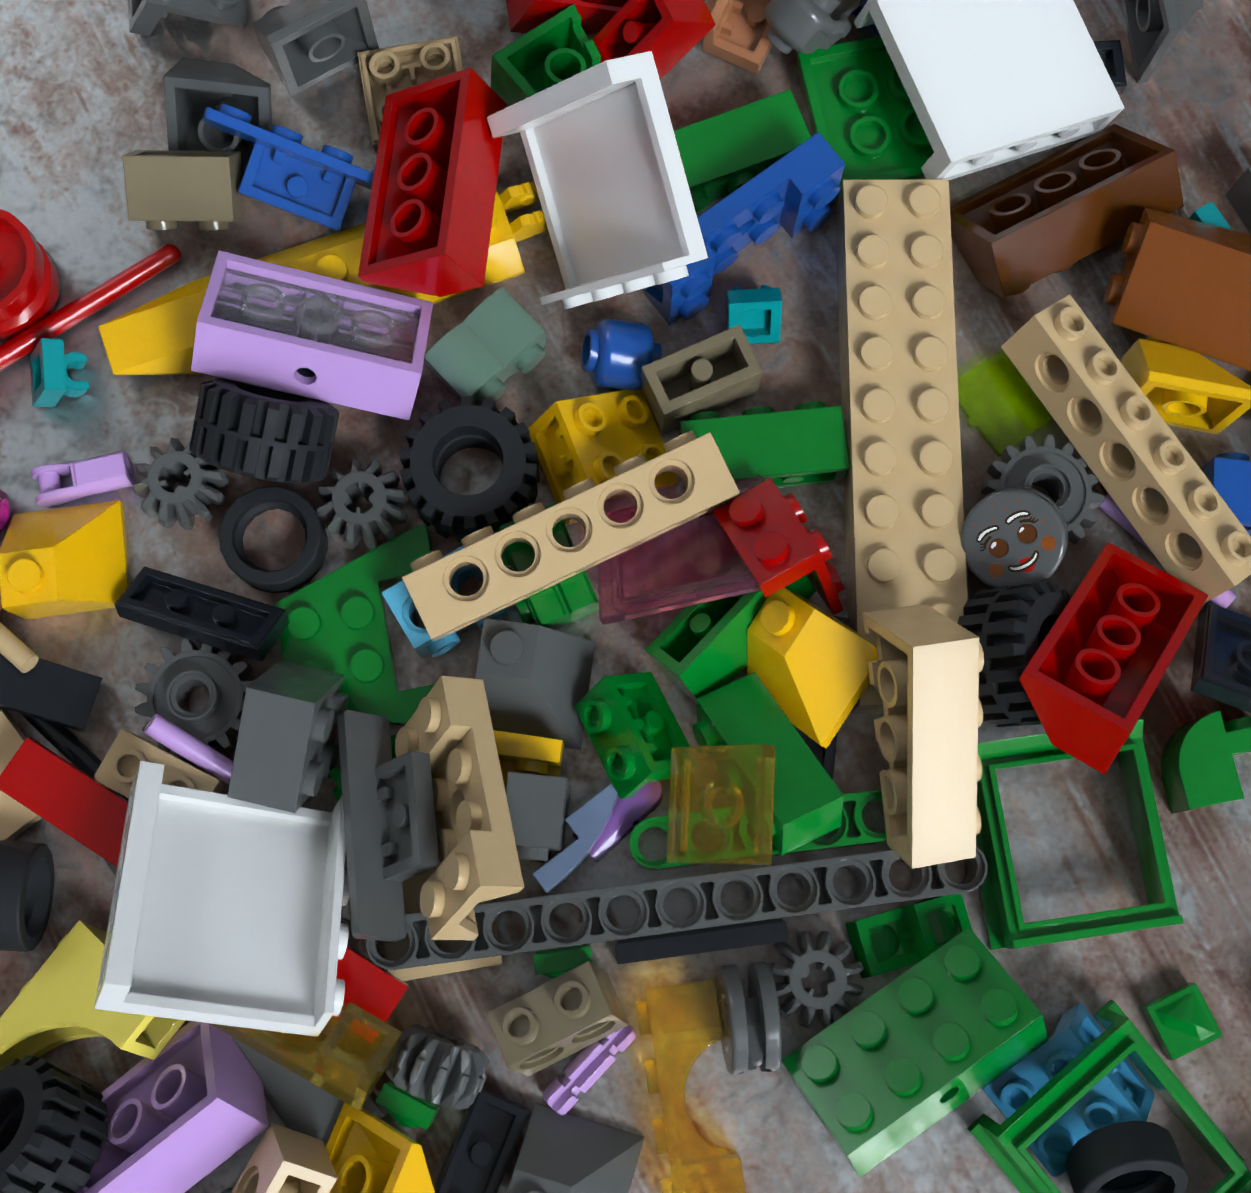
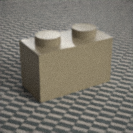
M135 150L122 156L128 221H146V228L151 230L178 228V221H198V229L226 230L230 228V222H234L245 214L244 196L238 194L242 182L240 151Z
M739 324L642 366L641 390L663 434L679 427L680 421H689V417L693 414L713 412L757 393L763 370Z

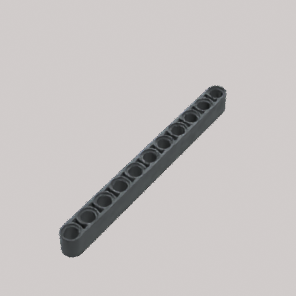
M976 846V857L963 859L966 865V876L960 884L948 878L945 872V863L915 869L909 866L912 872V883L906 891L896 889L890 881L889 869L892 863L896 860L904 861L893 850L480 904L474 907L478 937L475 940H467L465 946L460 951L454 953L442 950L437 940H431L427 917H424L421 912L405 914L406 932L410 939V947L405 956L398 960L386 958L381 952L380 940H366V949L369 958L375 965L383 969L398 970L947 896L976 890L983 884L987 876L988 863L984 853ZM840 867L851 870L857 877L858 889L851 899L841 897L833 886V877ZM785 874L798 878L803 886L801 902L794 907L784 904L777 894V884ZM728 882H737L747 890L749 896L748 905L740 914H732L722 906L720 900L721 891ZM673 889H681L692 898L693 912L686 921L676 922L665 913L664 899L667 893ZM619 896L631 899L638 909V918L635 924L626 930L612 926L606 915L609 902ZM571 904L580 911L582 926L574 936L561 937L551 929L549 916L558 905ZM507 911L520 914L526 924V932L523 938L513 945H504L498 942L493 934V923L496 917Z

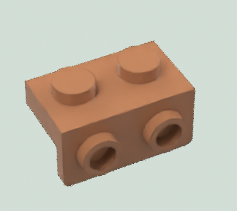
M708 0L706 6L716 25L704 36L703 52L758 75L773 44L766 35L770 25L764 15L765 6L770 0Z

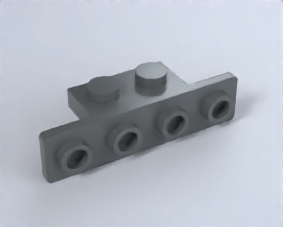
M346 710L338 714L337 722L352 935L356 939L398 941L406 937L402 881L439 867V842L436 832L430 754L411 750L392 760L389 720L383 716Z

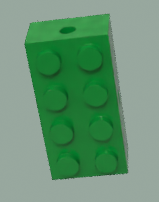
M968 927L784 1057L781 1061L797 1089L860 1178L1048 1042L1042 1013Z

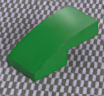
M962 894L934 897L845 923L856 962H861L863 970L860 972L861 978L873 977L918 963L968 927L972 930Z

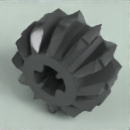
M172 437L168 445V452L163 453L156 446H150V454L155 459L151 465L147 463L136 464V470L146 479L133 485L134 492L139 497L145 498L141 504L143 512L149 517L158 515V523L163 527L171 528L178 520L185 530H192L195 524V515H199L206 522L213 521V514L208 509L211 503L215 505L226 504V497L217 489L227 485L229 477L224 471L217 470V467L204 462L191 453L189 450L190 443L184 448L178 438L174 439ZM188 478L190 479L187 487L177 486L175 490L173 489L176 482L185 483Z
M351 458L349 461V474L344 476L339 469L331 468L330 475L336 485L319 486L318 493L327 502L319 506L316 511L321 520L329 521L325 531L332 539L344 534V545L349 549H354L363 536L368 549L373 550L377 548V534L382 532L388 540H393L397 537L390 523L401 524L407 522L408 515L399 506L408 502L409 497L406 489L396 488L401 479L395 470L383 474L381 462L373 459L368 464L365 472H363L358 459ZM362 496H364L367 502L370 500L373 505L365 513L359 507L356 508L354 504Z
M800 931L796 934L800 949L799 953L786 942H781L777 946L780 954L789 960L787 966L774 962L768 963L772 974L784 975V982L775 984L777 996L786 993L790 995L781 1004L779 1012L784 1017H788L802 1005L799 1014V1025L809 1028L814 1019L815 1009H817L822 1025L827 1028L834 1023L830 1007L834 1005L843 1015L853 1009L842 998L845 992L855 996L863 994L864 988L855 983H847V976L860 973L863 970L861 962H849L844 965L841 963L851 950V945L848 942H841L829 953L832 940L831 933L821 931L817 937L814 950L809 934L806 931ZM812 963H817V970H826L828 973V980L821 982L820 988L822 992L817 995H813L814 989L809 987L803 988L801 978L809 975L808 965Z
M416 1024L404 1028L399 1040L395 1041L389 1055L391 1060L386 1074L397 1088L408 1091L411 1096L424 1099L428 1103L438 1104L446 1109L452 1107L462 1110L469 1108L473 1104L478 1092L481 1093L487 1078L485 1073L490 1060L478 1046L466 1042L463 1038H458L431 1026L424 1027Z

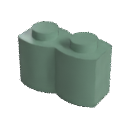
M502 287L481 302L462 323L455 326L439 339L425 354L424 359L431 372L460 402V397L472 396L474 404L480 406L484 398L496 402L506 391L507 386L504 382L519 370L525 374L540 363L546 354V351L543 349L547 344L546 332Z

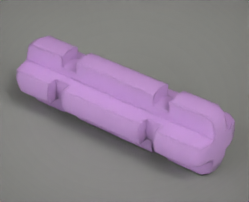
M629 1025L582 1049L563 1069L565 1075L561 1079L556 1077L544 1090L542 1096L544 1101L561 1116L566 1114L578 1101L577 1095L580 1091L586 1093L616 1060L614 1056L618 1050L623 1052L634 1041L636 1037L635 1030Z

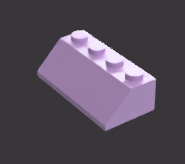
M190 1021L175 1033L155 1060L145 1057L101 1092L103 1095L102 1102L107 1104L108 1115L104 1121L108 1124L107 1137L102 1141L100 1148L103 1151L99 1162L94 1164L90 1172L91 1177L84 1187L81 1186L76 1193H185L269 1127L263 1082L224 1025Z

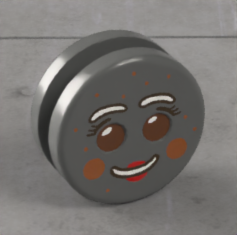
M1023 486L1004 487L985 496L968 513L961 531V545L966 553V564L979 580L990 587L1001 588L1041 581L1045 582L1054 574L1064 558L1068 546V527L1060 508L1044 493Z
M753 962L750 964L748 998H744L737 966L735 964L720 966L717 973V1008L723 1056L728 1072L731 1075H739L746 1070H754L758 1066L761 1072L777 1071L780 1067L782 1052L781 1022L777 991L770 966L766 962Z

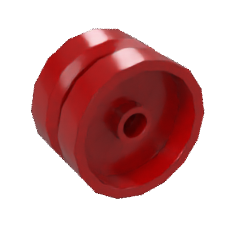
M0 209V342H4L52 314L59 298V273L50 254L37 242L29 229L10 212Z

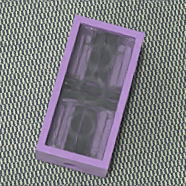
M218 250L197 319L191 371L410 420L423 369L433 302Z

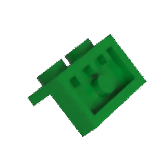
M651 671L602 677L576 704V712L620 799L631 798L646 783L687 776L699 765Z

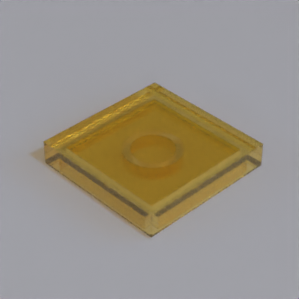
M750 744L672 748L667 841L668 863L772 865L775 746Z

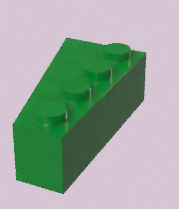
M574 4L492 55L491 88L507 103V107L601 62V55L593 40H588L581 26L582 18Z

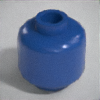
M605 318L598 322L595 329H588L585 333L581 352L582 370L589 372L590 378L596 386L622 390H639L642 388L641 367L661 359L662 346L660 343H654L652 331L645 323Z

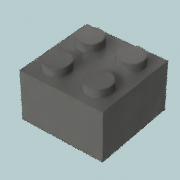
M279 660L246 687L227 797L296 813L309 796L315 797L322 781L325 778L331 779L329 771L336 767L339 748L331 744L335 726L338 727L337 716L346 711L348 707V694L341 693L344 680L343 674Z

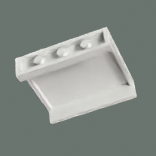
M867 0V3L854 21L856 28L871 24L876 25L934 153L921 167L926 179L952 180L1091 136L1103 130L1125 108L1073 0Z
M652 51L603 61L487 117L493 138L519 132L522 137L566 289L540 297L542 305L562 300L564 309H569L653 285L667 283L689 276L687 264L708 258Z
M140 761L129 794L94 1009L318 1037L330 1018L340 1014L345 994L344 979L336 978L338 960H342L345 955L349 937L348 924L341 923L342 906H346L349 900L348 870H344L346 840L343 796L341 795L333 812L300 807L296 813L229 798L226 794L162 784L164 765Z

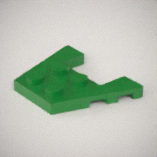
M426 524L413 527L393 540L380 545L274 603L275 607L286 610L289 620L288 625L279 636L283 661L343 674L344 680L341 693L348 694L347 710L383 716L389 720V723L400 726L406 725L417 710L422 698L428 695L435 684L399 691L381 586L402 581L403 576L413 572L410 567L411 562L432 552Z

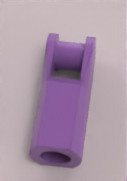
M659 781L646 783L631 798L620 799L618 797L604 832L589 853L596 863L634 829V825H638L660 805L663 792ZM573 833L572 836L577 840L578 837Z

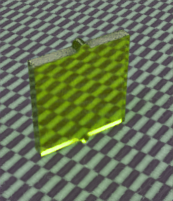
M1000 349L958 379L959 408L968 418V428H976L998 457H1000L1001 452L1009 444L1016 446L1026 436L1031 435L1053 419L1003 349Z

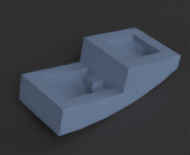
M611 784L565 819L578 839L533 873V876L546 893L550 894L574 872L604 832L618 799V793Z

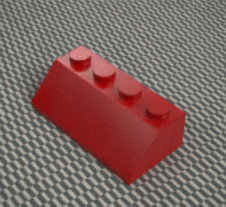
M471 67L386 95L358 277L362 281L438 297L484 286L503 136L492 137L487 117L505 109L507 103Z
M1107 542L1019 678L1051 744L1105 775L1140 718L1205 603L1208 594Z

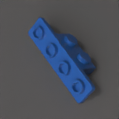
M221 104L219 111L206 107L203 116L206 125L254 143L238 191L240 195L339 232L355 184L370 190L372 188L375 165H373L370 172L352 165L353 156L335 147L323 145L322 151L319 152L301 144L302 135L279 125L273 124L270 132L250 124L252 116L235 107Z

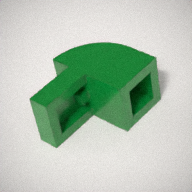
M1216 711L1185 723L1173 733L1165 746L1161 761L1162 779L1172 814L1244 799L1233 755L1251 752V716L1223 723L1221 712Z

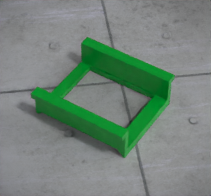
M1138 719L1132 732L1120 749L1118 757L1148 905L1024 923L995 770L1076 758L1052 745L1046 733L978 743V754L982 763V776L977 782V807L981 816V830L976 835V846L984 853L988 863L987 876L983 884L978 887L989 950L1001 948L1017 949L1184 923L1182 915H1179L1142 737L1144 719Z
M1109 1000L1094 1013V1016L1106 1030L1000 1125L983 1113L967 1128L1019 1193H1061L1026 1151V1148L1128 1056L1225 1174L1207 1193L1251 1192V1172L1245 1166V1160L1113 1000Z

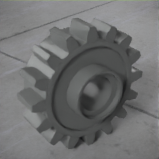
M1049 434L1038 447L1031 435L1026 436L1020 442L1019 451L1011 444L1005 447L1000 454L1002 461L994 460L986 471L994 479L987 480L981 487V493L985 495L1010 486L1029 488L1031 486H1040L1044 488L1062 511L1068 527V541L1076 544L1085 536L1082 527L1091 528L1097 523L1099 517L1090 509L1100 506L1104 502L1105 497L1099 493L1092 492V488L1100 481L1095 474H1087L1085 468L1088 465L1082 457L1077 460L1072 456L1074 451L1073 444L1069 441L1062 449L1055 448L1054 436Z
M187 638L182 639L181 653L179 654L174 653L167 647L162 648L161 655L165 662L160 667L151 663H146L144 666L146 671L153 676L151 682L136 684L135 690L146 695L147 702L134 707L135 713L151 718L157 713L214 750L218 746H222L229 751L234 750L236 746L233 738L239 733L246 687L254 682L245 679L253 671L252 666L246 661L234 664L238 654L221 650L218 654V648L203 643L200 650H198L195 643ZM200 687H207L210 694L207 705L202 710L192 713L189 709L191 694ZM158 742V748L166 752L172 751L171 749L167 748L166 746Z

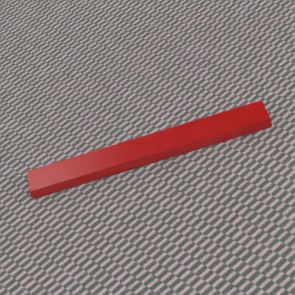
M27 737L1 773L0 790L118 867L128 801L36 740ZM348 945L343 959L338 960L336 978L344 979L345 994L340 1015L374 1038L378 1037L410 986L387 970L375 965L373 961Z

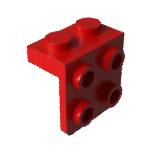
M769 478L712 510L722 531L765 598L807 575L832 615L834 616L843 611L837 593L843 591L845 587L831 562L828 561L833 558L831 551L816 528L809 532L806 526L802 525L807 522V518L799 502L791 492L782 496L774 482Z

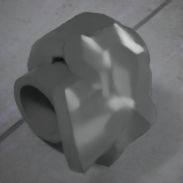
M770 0L765 6L764 14L770 25L766 35L785 54H789L792 49L803 54H811L817 48L827 50L836 41L846 37L850 32L852 24L849 22L848 17L861 7L863 0Z

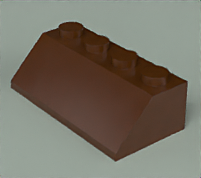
M1113 124L951 205V238L978 282L1003 298L1020 294L1026 291L1031 284L1046 276L1068 270L1076 261L1098 250L1115 246L1121 238L1125 237L1131 222H1140L1145 208L1170 214L1184 207L1176 151Z

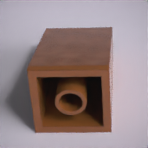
M1145 208L1140 222H1131L1126 232L1122 253L1127 254L1121 273L1113 272L1106 286L1103 302L1109 304L1108 309L1112 323L1251 371V235Z

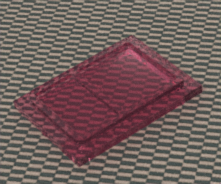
M762 476L737 481L735 484L740 492L739 495L764 482ZM678 495V496H674V497H669L668 499H675V498H678V497H680V496H682V495ZM631 506L606 512L605 514L616 523H625L635 516V507ZM712 511L598 564L599 619L603 625L760 591L758 585L722 531Z

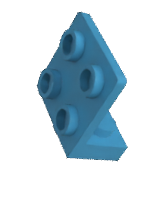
M1080 1002L1063 1013L1053 1035L1048 1038L1047 1043L984 1087L983 1090L1007 1119L1101 1035L1104 1030ZM1125 1058L1028 1147L1050 1175L1058 1177L1067 1172L1065 1168L1067 1153L1078 1140L1087 1134L1113 1123L1135 1120L1147 1122L1155 1093L1127 1058Z

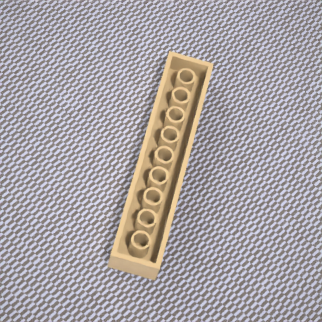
M949 179L843 180L835 205L841 407L850 466L844 478L847 611L849 627L876 646V634H866L864 631V612L926 604L958 623L959 616H964L963 607L968 601L966 553L961 545L964 507ZM869 683L851 713H884L883 701L878 685H870Z

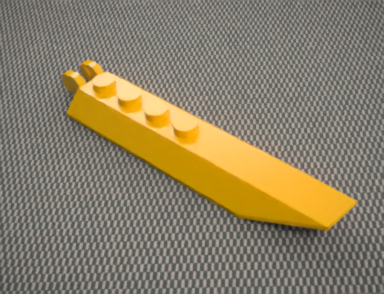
M534 181L511 186L500 195L496 190L483 287L524 274L525 270L516 242L533 237L536 234L539 235L548 230L543 211H533L531 214L519 216L510 224L506 216L507 213L522 209L524 206H529L539 201ZM366 223L256 259L433 302V304L483 288L479 287L438 297L362 281L358 277ZM211 275L196 279L98 326L114 375L203 374L191 371L197 319Z

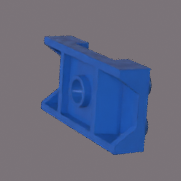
M819 132L698 216L708 258L687 264L689 273L687 277L648 287L644 290L645 296L668 325L682 316L685 320L696 316L710 301L708 297L711 295L713 274H719L731 266L739 255L737 252L751 242L755 245L764 243L774 235L780 225L793 238L805 228L809 232L818 229L832 216V207L835 197L840 191L839 184L845 163Z

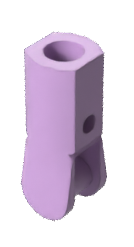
M125 450L77 461L42 465L31 470L32 479L38 481L40 494L35 497L36 504L41 507L58 506L87 496L132 487L136 484L132 461ZM72 476L73 486L62 488L60 478Z

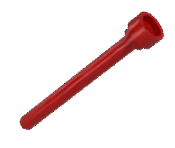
M173 244L162 246L1 344L0 371L32 352L41 338L53 339L176 264L181 257L179 248Z

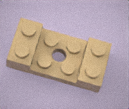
M441 676L428 695L422 698L417 710L406 725L398 731L395 740L396 757H399L411 750L430 754L440 864L422 885L420 892V909L422 915L427 917L431 940H475L479 934L474 907L480 902L519 893L524 888V882L484 681L482 679Z

